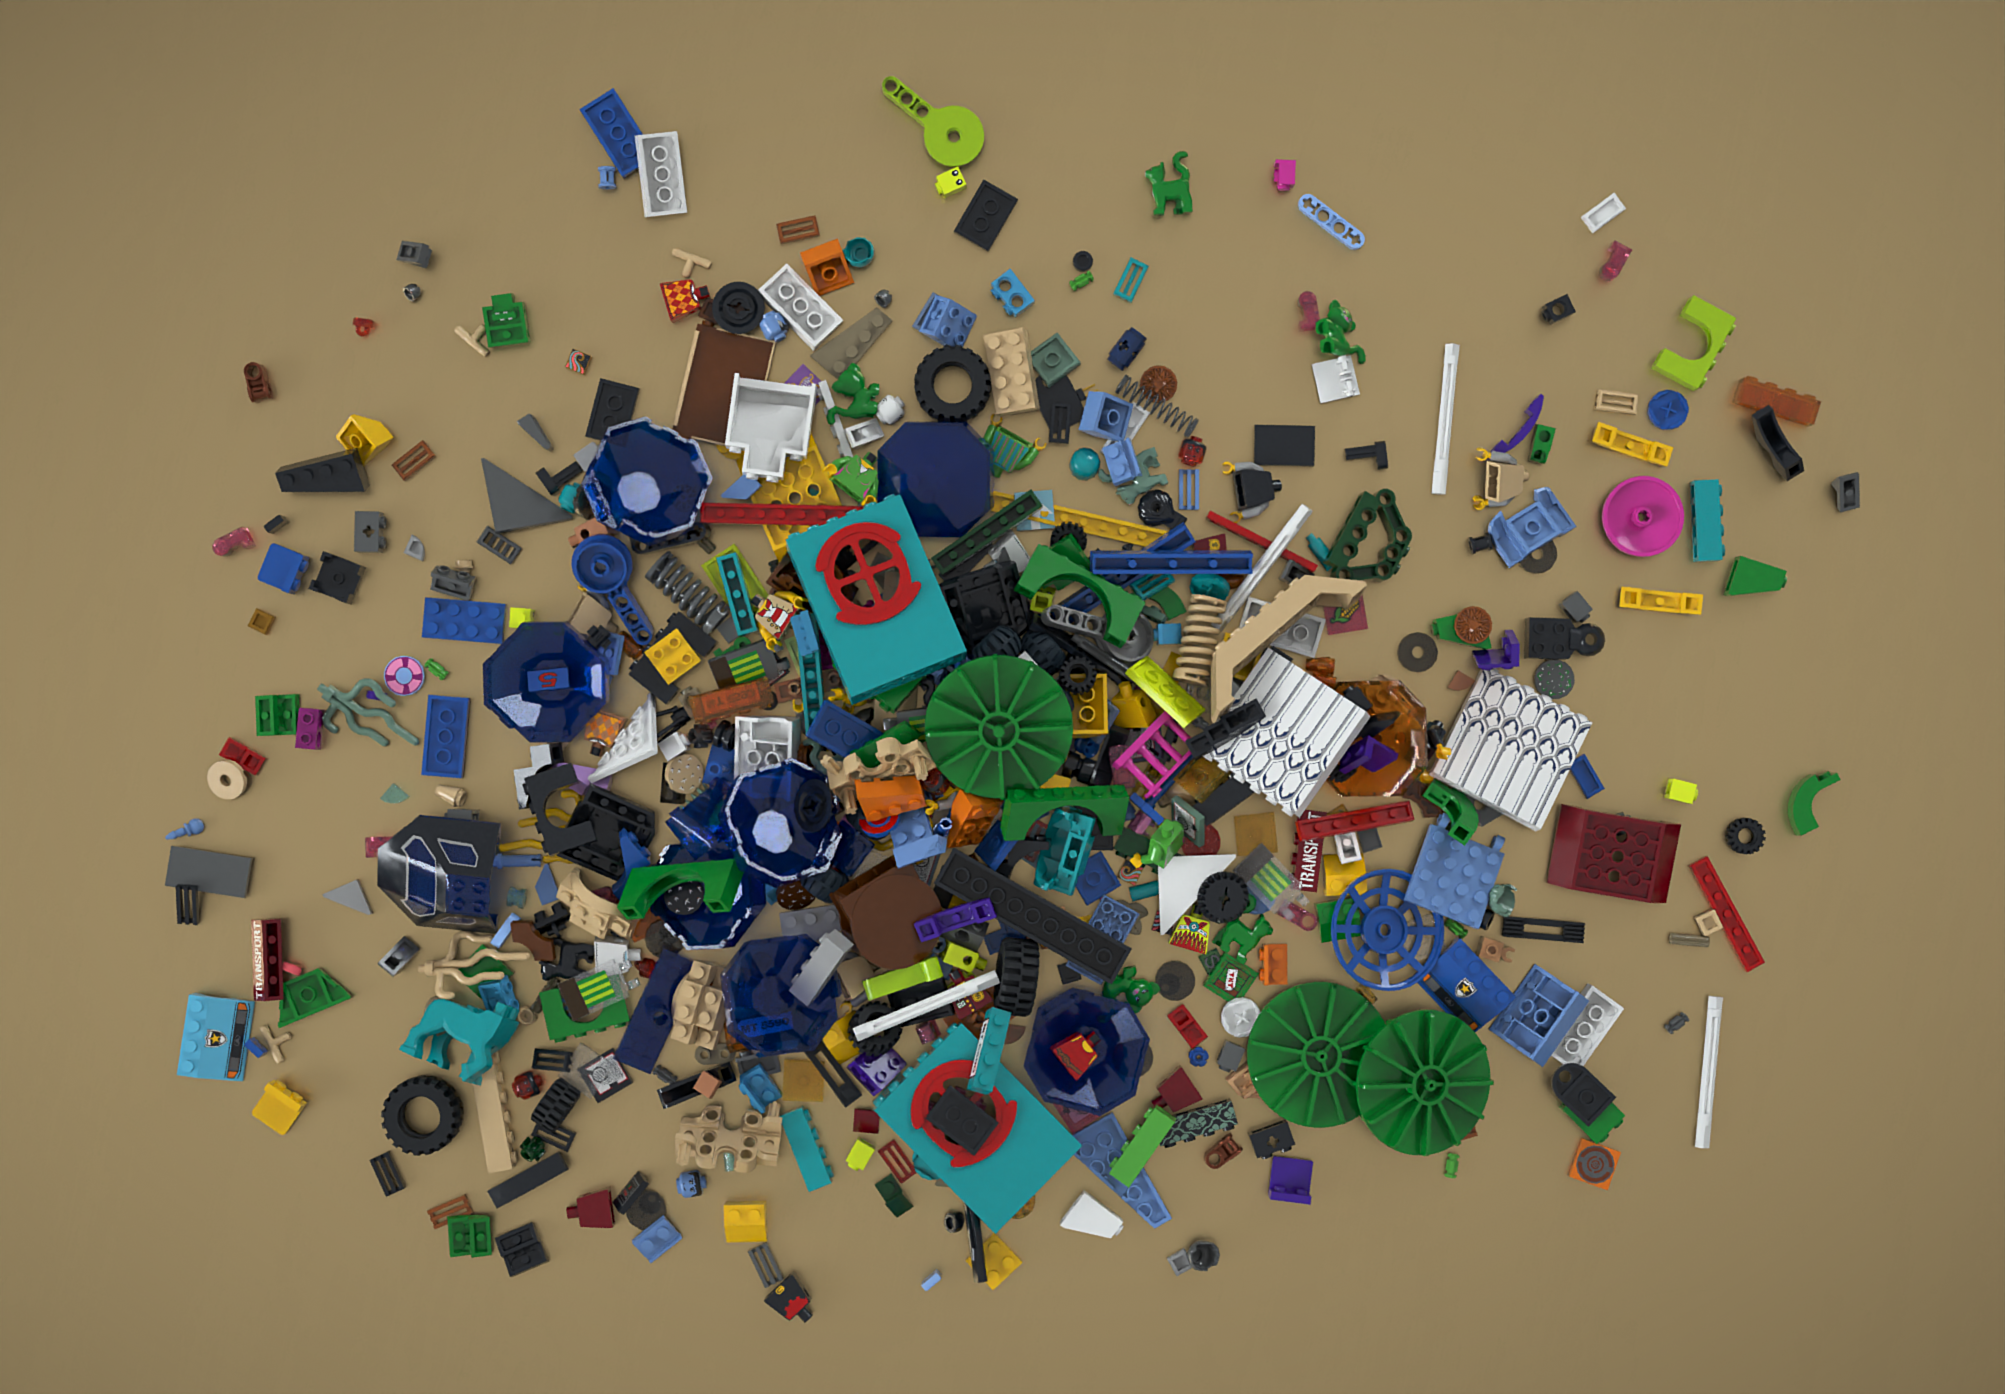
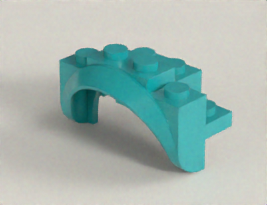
M1071 806L1055 808L1045 832L1046 838H1051V847L1049 850H1040L1033 882L1035 886L1046 891L1053 889L1069 896L1073 895L1078 877L1084 874L1095 836L1091 834L1096 818L1082 813V810Z

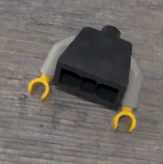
M1224 462L1222 464L1223 466L1228 465L1231 467L1229 471H1223V474L1230 475L1233 471H1236L1233 473L1238 511L1242 510V512L1234 511L1230 514H1237L1239 516L1238 521H1234V523H1238L1242 518L1248 519L1260 515L1269 506V501L1275 499L1274 492H1279L1282 489L1280 480H1272L1269 471H1264L1261 466L1253 462L1235 463V465H1232L1230 462Z

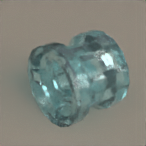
M510 887L507 895V906L512 907L515 905L518 908L524 909L527 889L517 890L515 887Z

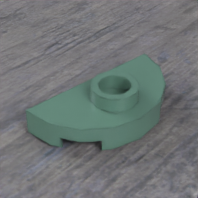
M1144 605L1141 611L1142 614L1147 616V619L1157 624H1164L1168 618L1165 614L1161 613L1162 611L1153 605L1151 607Z

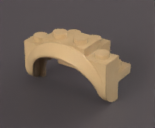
M577 867L574 868L560 883L556 898L561 903L570 907L569 912L571 916L569 921L602 940L612 931L629 941L640 919L627 920L618 910V904L602 899L588 890L581 882L583 876L580 874L581 870Z
M694 960L691 970L680 981L673 996L671 1011L674 1028L671 1038L686 1044H696L710 1050H716L739 972L727 969V966L714 962Z

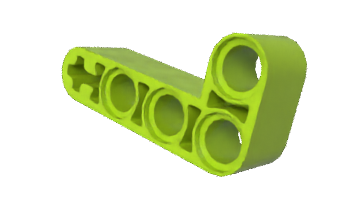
M936 955L923 959L913 966L894 969L865 979L862 983L868 1000H872L925 981L936 980L943 977V972Z

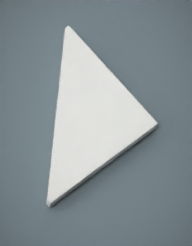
M651 692L648 693V699L643 706H639L630 718L632 721L625 730L622 729L614 740L615 744L609 753L606 751L597 765L599 767L593 774L588 776V780L591 783L658 753L655 695Z
M1236 854L1174 856L1164 869L1158 866L1160 935H1164L1197 900L1198 891L1203 881L1214 873L1223 872L1236 858Z

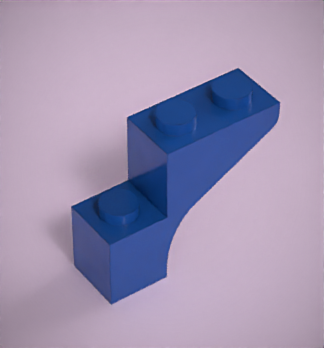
M625 828L619 832L625 868L620 879L612 885L613 894L619 900L631 869L647 867L651 864V853L645 846L641 847L637 842L638 838L632 831L628 832Z

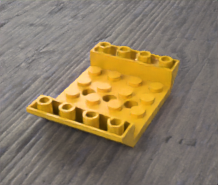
M810 433L807 459L793 461L790 460V457H786L784 479L774 483L766 481V478L758 477L762 487L751 496L753 504H772L773 501H780L782 504L842 506L832 481L828 479V471L822 472L825 464L812 433ZM744 457L736 460L741 476L743 475ZM811 485L819 487V493L816 496H811L808 493V488ZM792 493L800 494L801 500L799 503L792 504L789 497ZM763 525L778 562H780L787 551L785 539H788V536L792 533L800 532L801 534L808 531L807 529L810 526Z

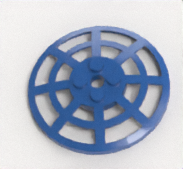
M1380 869L1367 872L1351 882L1340 895L1335 905L1331 922L1332 943L1342 967L1357 982L1366 987L1382 991L1405 989L1422 980L1431 971L1440 956L1445 932L1442 915L1432 912L1435 927H1423L1421 914L1417 906L1405 901V894L1403 892L1389 888L1391 876L1402 878L1410 882L1412 874L1395 869ZM1383 875L1381 888L1371 889L1361 896L1355 889L1358 883L1374 876ZM1349 893L1354 903L1348 912L1345 925H1338L1337 917L1341 904ZM1380 894L1379 906L1370 909L1364 900L1372 895ZM1388 894L1400 898L1404 903L1397 909L1387 906ZM1359 908L1364 914L1361 925H1351L1353 915L1356 909ZM1409 908L1414 916L1416 927L1407 926L1403 914ZM1383 924L1388 928L1386 935H1382L1380 932ZM1337 933H1345L1347 945L1353 955L1348 964H1346L1340 952ZM1351 933L1361 934L1364 944L1358 951L1353 944ZM1408 934L1416 935L1410 952L1403 947ZM1423 935H1435L1432 951L1426 963L1422 965L1414 957L1421 946ZM1369 950L1378 953L1379 966L1371 964L1363 958ZM1397 952L1403 958L1400 962L1387 966V954ZM1360 963L1370 970L1380 972L1381 984L1369 982L1358 976L1353 970ZM1407 964L1417 971L1416 974L1405 981L1389 984L1388 972L1399 970Z

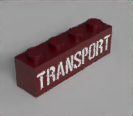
M1305 809L1300 818L1296 816V821L1327 816V812ZM1294 833L1293 844L1296 845L1295 853L1292 852L1291 865H1294L1293 873H1289L1288 878L1292 882L1290 884L1291 889L1317 893L1324 838L1300 842L1298 833Z
M281 919L251 920L254 1001L284 1000Z

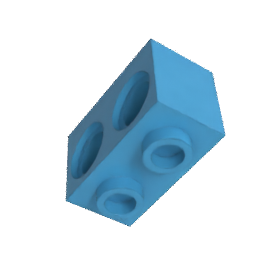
M1011 269L991 283L993 288L990 290L997 300L1001 299L1004 302L1003 308L1009 316L1013 314L1016 318L1035 303L1033 297ZM1008 282L1011 288L1008 291H1002L999 287L1000 284ZM1020 298L1023 304L1020 307H1015L1012 305V300Z

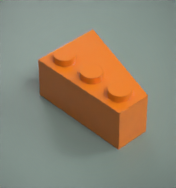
M916 775L893 777V780L880 781V778H873L871 782H861V779H854L857 798L867 822L877 821L885 817L927 806L922 783L916 779Z

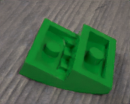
M299 694L255 696L257 736L296 735L300 708Z
M482 944L469 958H471L478 951L486 949L488 947ZM490 956L482 958L471 967L458 969L464 976L469 978L482 972L501 971L504 975H508V978L514 974L503 961L496 960ZM483 980L476 985L468 987L482 999L478 985L482 982L494 980Z
M447 1216L450 1257L471 1255V1258L492 1255L489 1216Z

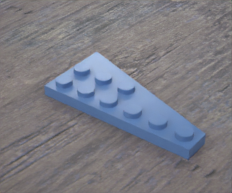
M1113 1112L1072 1134L1082 1145L1074 1156L1118 1194L1122 1200L1130 1205L1154 1229L1172 1219L1144 1167L1129 1188L1109 1174L1112 1169L1109 1167L1115 1156L1119 1158L1122 1155L1123 1151L1120 1149L1128 1140Z

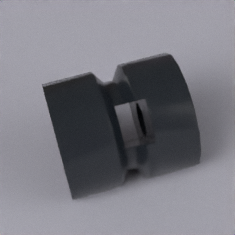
M1069 751L1061 775L1070 779L1076 777L1078 782L1087 785L1096 760L1087 757L1082 759L1080 754Z

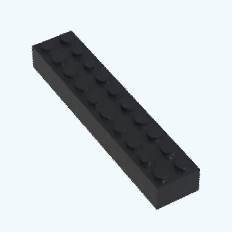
M1350 686L1342 692L1344 694L1343 697L1365 711L1373 707V704L1359 686ZM1232 772L1227 776L1228 781L1225 783L1221 781L1211 788L1212 792L1209 795L1205 793L1194 800L1196 804L1192 807L1205 817V825L1209 826L1255 792L1249 788L1251 784L1246 781L1242 784L1233 777L1235 773Z
M953 848L934 882L937 886L967 903L990 898L997 915L995 919L1110 984L1114 982L1132 950L1131 947L956 848Z

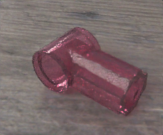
M1287 899L1284 900L1277 915L1306 931H1311L1317 926V918L1313 913ZM1306 916H1311L1314 919L1310 927L1302 924V920Z

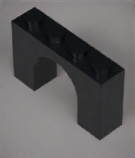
M674 612L669 617L667 627L665 629L661 628L656 633L654 643L652 645L648 644L642 651V658L639 661L636 659L629 667L631 670L629 675L666 705L673 700L681 689L674 683L668 685L644 652L676 628L689 645L704 658L719 643L713 637L707 635L682 612L677 614Z
M572 763L524 778L523 789L526 795H530L532 802L529 803L532 815L536 814L538 822H535L538 834L542 833L544 841L541 842L544 853H548L552 857L598 841L590 820L568 828H559L552 825L546 816V803L554 792L579 784Z

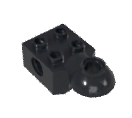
M1525 618L1524 659L1566 660L1571 657L1574 650L1584 656H1594L1601 652L1604 647V632L1596 624L1586 623L1575 628L1571 619ZM1588 634L1594 637L1592 645L1586 643L1585 638Z

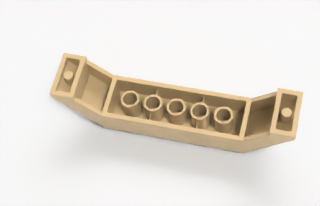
M1304 575L1300 579L1295 578L1288 585L1289 589L1285 592L1281 590L1274 597L1275 601L1262 606L1259 610L1260 613L1256 617L1254 615L1249 617L1241 630L1239 628L1235 629L1230 634L1231 638L1227 642L1221 641L1215 647L1216 651L1212 655L1213 659L1211 662V721L1213 723L1219 721L1221 716L1230 711L1235 700L1231 695L1232 677L1314 606L1343 607L1346 611L1361 598L1367 584L1359 580Z

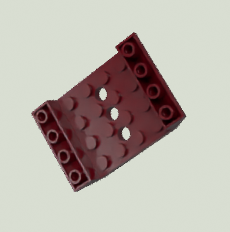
M1561 804L1546 882L1571 890L1647 903H1666L1681 824L1666 821L1657 822ZM1619 831L1626 832V839L1622 842L1616 839V834ZM1615 851L1622 852L1623 857L1620 861L1612 859ZM1611 871H1618L1619 877L1616 881L1609 880L1608 875Z

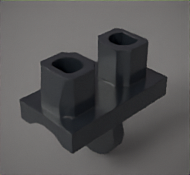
M558 902L551 906L554 912L553 915L548 917L544 910L534 914L536 922L534 927L541 935L547 932L548 936L556 934L558 938L563 936L561 930L567 928L566 922L569 921L571 913L561 902Z

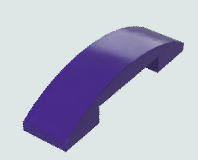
M1542 394L1538 395L1524 411L1530 418L1508 444L1501 440L1490 453L1492 451L1506 453L1528 435L1541 412L1544 399Z
M985 898L943 910L915 922L914 926L920 941L924 942L939 937L942 933L976 922L979 924L994 919L997 915L990 898Z

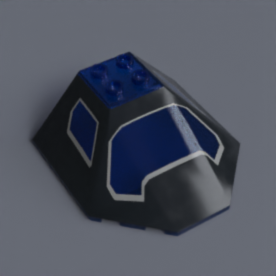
M418 815L410 824L403 827L390 840L378 848L377 886L416 926L496 934L498 932V914L489 913L490 879L496 847L500 843L501 823Z

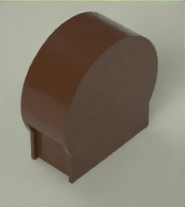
M894 855L839 887L837 891L829 894L839 913L842 935L854 944L851 949L862 958L879 967L903 969L913 966L929 955L939 937L921 942L914 926L915 922L942 911L937 895L928 884L920 880L912 864L898 869Z

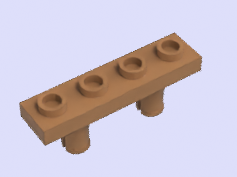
M836 669L822 672L824 693L829 692L830 689L844 688ZM801 677L774 684L778 703L802 698Z

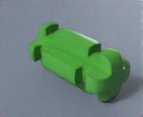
M1087 271L1086 274L1083 273L1074 278V281L1071 280L1069 284L1073 291H1076L1077 288L1080 289L1089 284V281L1092 282L1094 277L1090 271Z
M433 659L427 660L424 667L429 668L428 670L436 677L439 676L440 680H444L449 674L448 671H444V668L437 662H433Z
M1450 918L1445 921L1444 926H1448V929L1456 936L1459 935V938L1463 939L1468 934V930H1464V927L1457 921H1453Z
M1448 1153L1449 1159H1447L1445 1168L1447 1173L1444 1175L1448 1178H1456L1455 1172L1458 1171L1459 1165L1457 1158H1460V1156L1455 1153Z

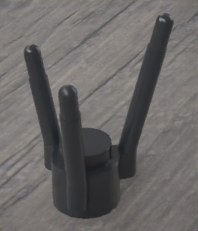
M674 706L671 709L656 713V717L673 713L670 716L673 723L657 733V738L668 732L657 742V745L691 720L683 706L679 709L677 706Z

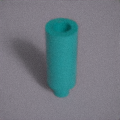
M1313 533L1306 537L1310 543L1308 547L1326 571H1328L1331 567L1324 564L1323 561L1329 549L1320 537L1316 539Z
M1158 880L1129 887L1132 902L1159 895Z

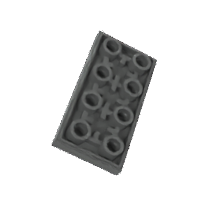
M171 846L165 886L176 887L178 884L198 886V891L246 898L253 858Z

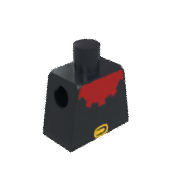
M794 1271L764 1299L766 1304L789 1321L798 1315L805 1323L813 1316V1313L806 1307L812 1298Z

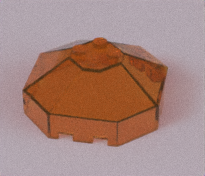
M1401 680L1337 682L1332 689L1344 696L1342 692L1350 686H1359L1373 704V707L1366 711L1370 716L1393 711L1401 713L1393 724L1373 737L1378 742L1398 753V759L1376 772H1371L1360 765L1357 768V772L1343 783H1336L1335 779L1331 781L1329 779L1330 776L1326 781L1340 797L1403 796L1428 767L1426 707ZM1360 736L1355 741H1353L1350 746L1362 740L1363 738Z

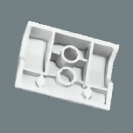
M735 716L734 796L754 798L769 796L784 798L786 801H792L796 798L799 791L800 775L796 759L800 745V717Z

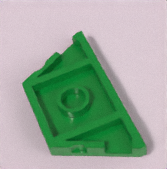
M321 968L283 983L284 1000L279 1001L280 1018L278 1028L352 998V995Z

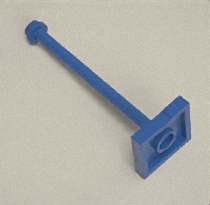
M712 744L702 783L734 791L735 749L728 752L723 749V746L718 748Z
M1192 754L1160 786L1162 790L1155 797L1151 796L1149 799L1143 800L1135 792L1129 795V800L1157 825H1160L1165 819L1154 810L1155 804L1195 761Z

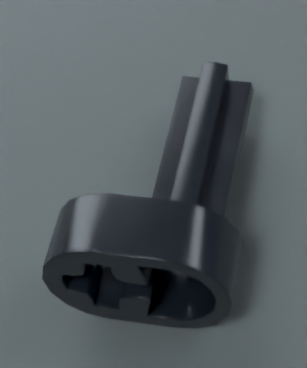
M1385 441L1374 442L1375 445L1345 448L1346 460L1376 457L1377 469H1387Z
M575 461L553 477H550L544 467L535 473L552 496L559 491L558 487L583 470Z

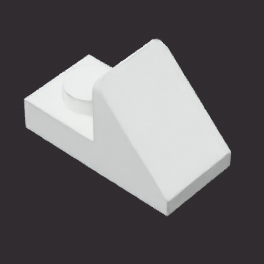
M877 418L844 429L853 449H859L867 443L884 437Z
M1355 832L1334 836L1337 845L1336 852L1341 864L1362 860Z

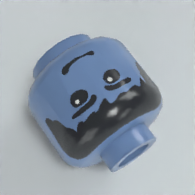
M776 311L764 314L759 325L767 340H775V342L785 339V334L789 331L786 320L781 313H776Z
M698 1170L682 1172L679 1178L676 1179L678 1194H682L684 1198L701 1196L703 1188H707L706 1177L701 1176Z

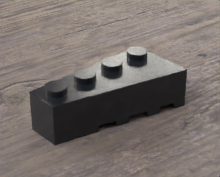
M357 448L281 466L275 472L281 492H365L370 486Z

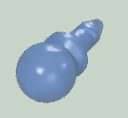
M192 819L188 824H183L184 828L170 832L166 835L165 839H176L185 834L188 837L191 834H200L204 829V823L200 819Z

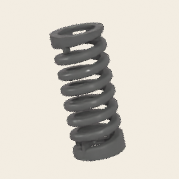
M670 551L666 552L649 569L645 578L652 584L655 583L657 589L664 588V596L672 595L671 602L674 604L679 603L678 607L681 611L687 610L688 618L695 617L694 622L696 625L704 624L701 629L707 635H710L730 614V607L728 605L725 606V601H720L712 610L705 614L718 595L713 593L705 602L697 607L710 588L705 586L690 599L702 583L701 579H697L682 592L686 584L694 576L692 571L673 586L681 573L686 569V566L681 564L665 579L678 561V558L673 557L674 555Z

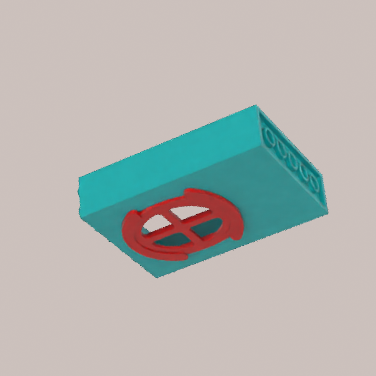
M889 495L882 502L877 504L876 502H871L865 505V508L862 510H851L844 517L839 519L838 517H833L827 520L826 524L810 526L807 529L808 531L801 534L800 532L792 533L788 536V539H785L788 554L851 705L966 659L967 650L901 495ZM870 539L879 542L892 553L893 558L876 566L869 567L859 546V541ZM849 545L854 551L861 570L858 573L838 580L834 576L835 561L841 549ZM897 567L900 574L898 588L891 599L883 601L873 576L881 571ZM863 579L868 584L875 605L869 608L858 606L841 593V588Z
M953 1022L945 1030L947 1034L943 1038L938 1037L931 1044L933 1048L928 1053L924 1051L917 1058L918 1063L914 1067L909 1066L902 1073L904 1077L899 1082L895 1080L888 1087L890 1092L885 1097L880 1095L873 1102L875 1105L873 1110L996 1234L1082 1145L1001 1062H999L993 1091L989 1093L995 1106L996 1121L999 1124L975 1156L961 1145L947 1141L945 1133L940 1129H935L932 1123L925 1118L929 1113V1099L934 1092H938L942 1096L946 1090L943 1087V1082L947 1079L955 1077L969 1079L979 1041L962 1023L958 1022L956 1024ZM976 1092L969 1100L975 1104L985 1094Z

